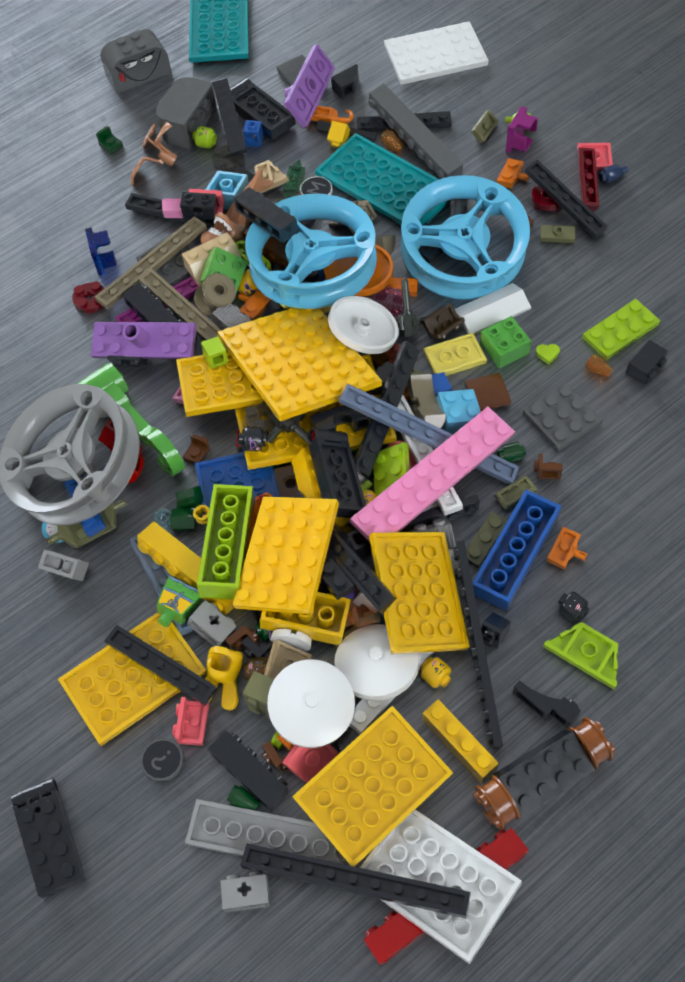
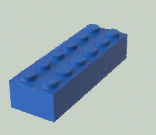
M529 490L524 491L472 582L476 597L507 612L558 520L561 505Z

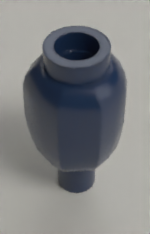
M619 165L605 167L598 173V178L601 182L604 181L605 183L616 181L622 174L628 172V167H620Z

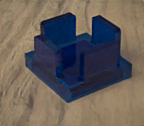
M92 227L87 228L85 232L99 276L105 275V268L117 265L113 251L100 253L99 247L110 245L111 241L108 232L104 230L94 233Z

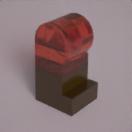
M394 344L386 352L371 354L375 370L380 365L383 366L387 361L394 364L401 344Z

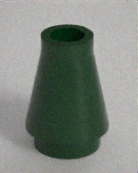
M234 785L227 797V801L230 802L231 806L254 811L257 810L261 803L242 785L240 787Z

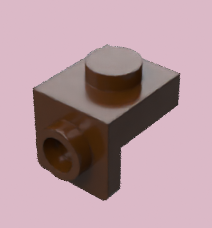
M270 741L262 745L264 753L261 755L268 765L272 764L277 773L281 770L286 771L289 769L282 763L287 755L280 758Z

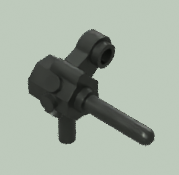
M403 278L401 286L404 311H402V314L397 315L398 321L396 322L400 330V337L418 335V326L422 324L421 321L427 316L417 318V314L411 310L408 280Z
M272 412L270 418L275 422L276 427L266 437V440L272 443L280 432L284 430L286 433L295 432L306 443L312 444L308 441V433L300 427L299 423L305 418L306 413L279 421Z

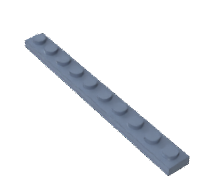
M348 383L339 400V403L434 449L453 435ZM491 454L475 468L510 485L514 482L519 466Z

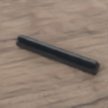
M319 120L317 129L329 132L331 123ZM349 127L350 133L348 137L357 133L373 143L376 141V133Z

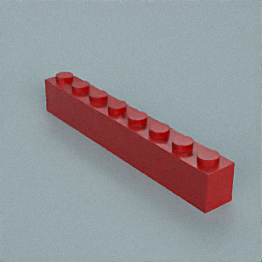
M512 827L507 831L505 829L499 831L494 836L495 840L488 845L485 842L476 849L505 870H508L525 857L529 851ZM395 911L384 918L385 923L379 928L375 925L366 931L365 935L367 937L363 939L380 967L425 933Z

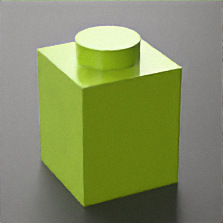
M218 336L201 342L203 356L211 369L228 363L226 349Z

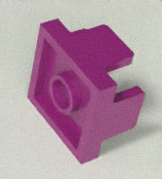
M520 107L508 126L506 152L512 153L514 149L526 152L532 144L533 139L522 135L525 129L536 132L538 118L528 115L526 107Z

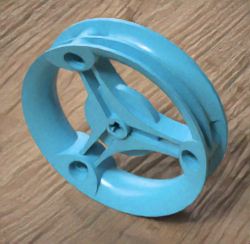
M459 175L442 178L428 184L417 192L404 211L400 243L402 259L412 277L418 279V283L429 291L452 299L480 298L507 286L517 276L524 263L530 237V224L521 202L504 186L477 176ZM472 199L476 202V206L467 214L454 215L441 225L422 226L419 221L429 209L444 201ZM480 210L483 211L484 214L481 218L476 217ZM490 215H503L513 231V248L505 262H492L486 251L490 242V231L486 221ZM420 246L442 248L450 257L468 262L476 271L477 276L458 277L443 273L432 267L418 250ZM477 257H480V259L484 263L483 266L480 264Z
M304 194L275 203V205L281 207L288 214L293 215L297 220L298 232L289 238L285 248L286 258L289 262L285 271H269L263 263L262 251L271 235L254 223L251 224L247 232L245 246L247 257L250 261V274L254 284L266 297L285 306L302 309L332 306L337 300L347 296H354L370 281L376 268L375 229L370 217L355 203L338 196ZM320 219L338 222L352 229L355 232V236H332L325 231L310 230L302 225L300 221ZM348 257H357L358 259L349 270L335 278L321 282L301 283L312 271L323 269L335 260Z

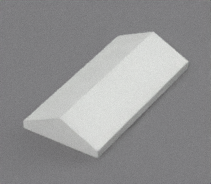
M512 283L456 308L455 311L458 317H464L465 321L461 325L468 334L474 333L475 335L510 316L515 317L530 310L531 306L523 289Z

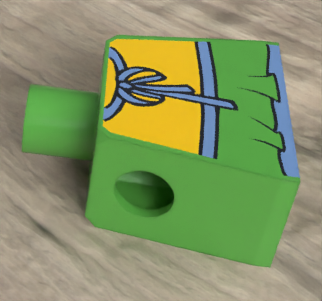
M169 576L157 602V612L161 614L158 623L164 627H168L172 620L183 624L202 604L203 598L199 597L198 590Z

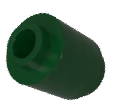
M519 441L502 445L496 450L498 457L510 463L523 460V455H526L525 447L523 444L520 445Z

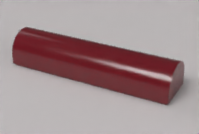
M579 147L577 156L581 201L593 212L600 206L595 149Z

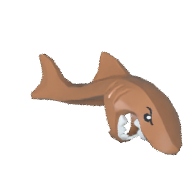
M258 169L244 190L250 187L255 191L262 192L270 188L274 181L264 180L263 171ZM233 203L226 214L218 212L214 216V227H211L210 230L202 234L201 243L204 244L225 233H228L235 243L243 239V231L251 226L249 224L250 220L237 212L235 203Z

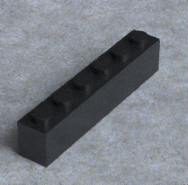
M137 283L123 294L125 304L143 322H183L180 319L177 320L174 313L169 308L166 309L162 301L158 297L155 298L149 288L143 287L140 283ZM196 336L194 356L203 355L201 342Z

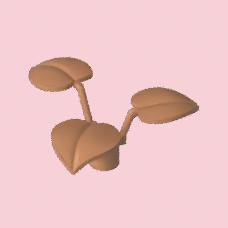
M169 122L163 125L155 142L151 140L150 136L155 134L156 124L153 123L142 147L144 148L147 141L152 143L154 147L160 150L158 155L160 160L149 157L141 158L131 173V185L134 186V177L139 167L146 160L160 164L164 162L169 166L173 165L177 155L161 144V136L169 128L173 127Z

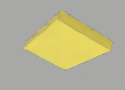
M474 333L423 348L425 357L434 374L444 372L448 376L487 363V359Z

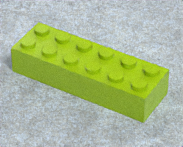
M213 485L197 582L200 598L234 600L236 590H239L240 576L247 554L254 504L253 486Z

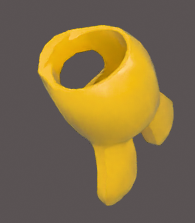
M214 646L208 651L207 677L205 680L216 687L218 683L223 684L221 705L224 709L230 711L236 708L239 701L236 678L241 670L243 655L242 652Z

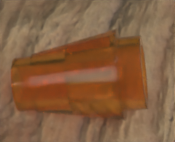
M387 129L381 135L380 139L384 145L396 152H400L403 149L404 145L394 131Z
M592 354L585 364L589 371L607 378L613 370L599 355Z

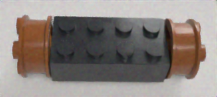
M585 717L577 727H569L567 730L559 732L494 773L490 777L491 781L481 787L476 785L475 792L472 794L479 805L482 804L485 809L484 816L490 825L494 824L500 830H504L506 823L514 818L519 820L596 771L598 764L603 761L613 760V754L616 753V750L603 734L605 731L598 721L594 723L591 719Z

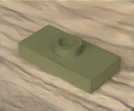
M541 225L540 242L574 243L575 226Z
M525 475L496 492L494 497L506 511L518 504L525 490L537 493L538 489L528 476Z

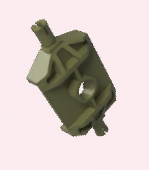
M123 498L114 504L111 503L101 511L100 514L106 528L91 538L86 535L82 523L79 522L71 525H58V532L46 538L49 545L61 540L72 548L77 549L115 529L117 526V510L126 506L127 503Z

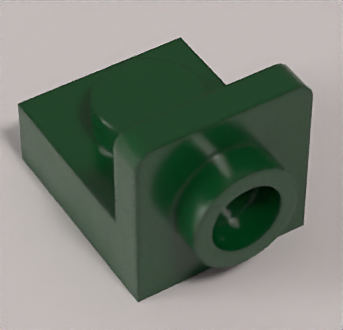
M109 126L96 133L99 145L110 154L123 146L122 141L112 134Z

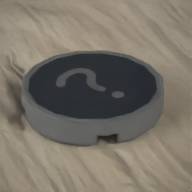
M160 738L153 740L142 752L140 760L142 770L149 779L155 782L170 781L183 768V751L171 739Z

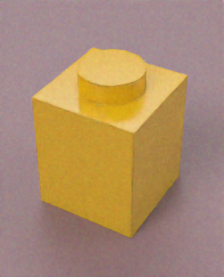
M332 121L327 137L331 147L338 149L348 140L349 126Z

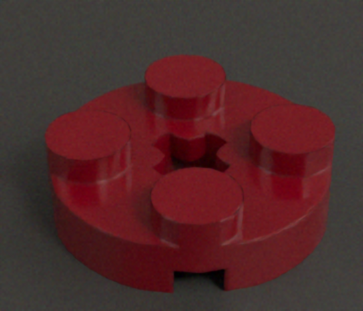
M535 186L532 189L531 202L534 209L553 212L559 210L560 206L551 197L547 198L546 195L548 194L541 187Z
M98 281L77 285L72 295L76 309L82 310L83 313L87 314L101 310L102 305L96 301L95 296L105 288Z

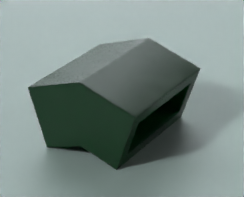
M200 486L175 493L177 497L176 508H196L203 503L204 497Z
M195 508L172 509L170 529L172 531L196 530V519L193 516Z

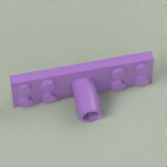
M318 44L312 46L294 84L286 88L284 92L286 99L283 104L302 128L308 126L335 70L334 65Z
M94 322L91 357L107 358L108 355L141 357L143 359H182L194 357L197 324L184 322Z

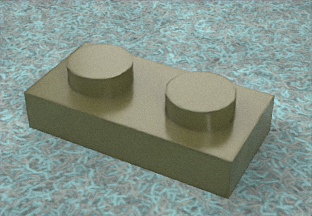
M490 109L484 112L471 130V133L479 143H483L499 122Z

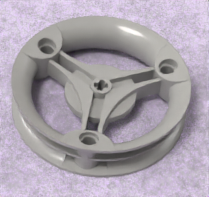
M67 385L44 394L22 412L4 440L0 453V482L5 494L14 504L27 510L33 517L51 525L76 524L97 515L120 495L133 475L140 449L139 433L135 421L107 392L92 385ZM78 409L73 420L65 430L55 435L46 447L29 455L39 435L53 421L70 411ZM109 416L115 430L114 447L104 470L95 472L91 463L95 455V441L92 435L99 418ZM86 471L88 476L83 479L81 474ZM42 474H48L58 481L75 479L79 484L72 498L55 503L41 502L28 491L33 477Z

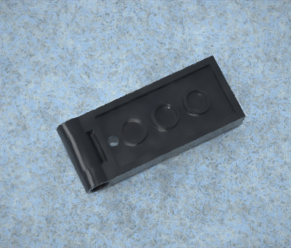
M246 78L230 89L236 112L246 120L261 121L263 133L271 140H274L296 124L294 116L287 108L252 83L250 79Z
M311 428L308 432V441L312 443L309 445V450L322 499H337L339 506L336 517L352 518L366 506V502L348 442V434L340 431Z
M53 777L12 794L13 810L38 896L46 898L86 880L55 779Z

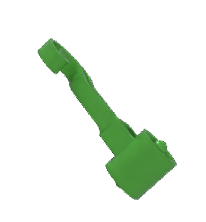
M108 362L77 383L92 385L104 390L131 415L137 426L140 440L158 452L160 456L156 460L168 475L174 477L185 469L181 456L170 440L159 429L150 426L131 406L125 394L129 389L123 379V375L111 363Z

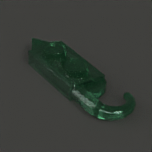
M300 160L288 168L286 176L289 182L283 186V195L287 198L294 197L300 193V187L305 175V167L302 166Z

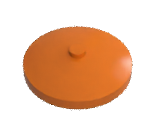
M376 244L377 263L374 274L366 286L354 296L364 297L375 294L384 289L392 279V258L385 249ZM357 257L333 261L324 268L325 280L335 278L349 270L357 262Z

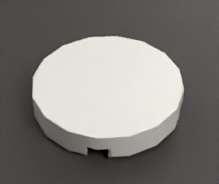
M276 629L272 632L270 638L272 643L278 639L302 651H309L311 649L312 639L300 631H297L296 634L291 633L290 629Z

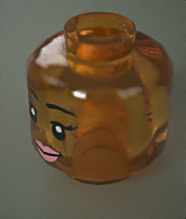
M250 658L244 664L245 679L249 681L254 671L264 675L269 658Z

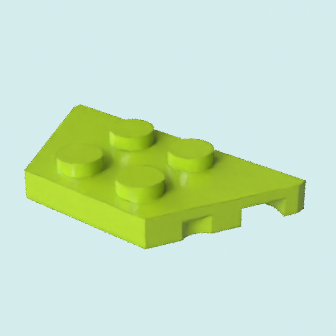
M580 622L573 626L572 629L560 633L558 637L550 641L547 640L544 643L543 647L613 690L616 688L618 669L617 642Z

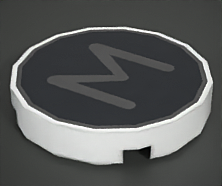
M319 176L306 179L300 187L302 195H332L333 192L331 182Z

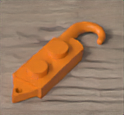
M317 105L310 121L318 122L321 120L330 123L336 121L347 124L353 120L354 114L346 109L345 112L349 114V117H338V112L334 108Z

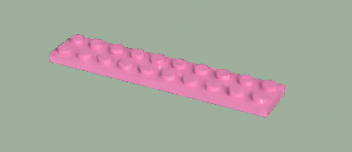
M489 407L485 408L350 518V523L369 542V535L371 533L399 532L514 436L515 431Z

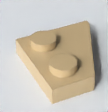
M269 160L254 166L255 173H257L258 169L263 171L264 180L274 181L270 188L261 193L289 182L288 177Z

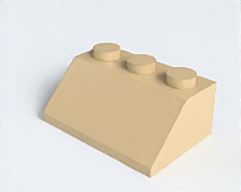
M228 233L182 253L185 268L198 287L203 285L199 281L209 253L213 248L219 247L242 258L235 242Z

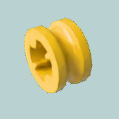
M199 505L193 511V516L199 524L204 525L208 522L209 507L206 505ZM203 512H205L206 515H203V517L200 518L199 515H202Z

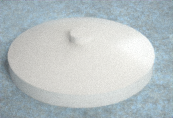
M343 297L332 305L328 315V324L335 337L347 347L358 352L367 354L386 352L394 345L398 337V324L393 315L381 304L365 297Z
M374 624L361 627L344 638L336 651L335 667L350 682L354 696L373 701L385 700L401 694L413 683L419 670V654H391L386 625Z
M301 660L287 666L274 679L268 694V714L275 730L289 743L303 748L323 747L336 741L348 728L355 709L354 692L346 676L335 666L320 660Z

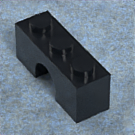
M342 405L310 416V428L336 431L337 425L347 424L352 428L353 432L366 429L371 418Z

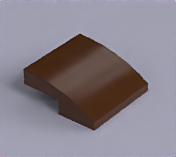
M500 373L465 380L466 390L474 389L480 411L487 407L493 409L511 405L508 390Z

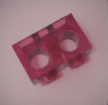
M385 287L372 295L371 300L384 306L393 317H397V315L402 314V311H404L402 289Z

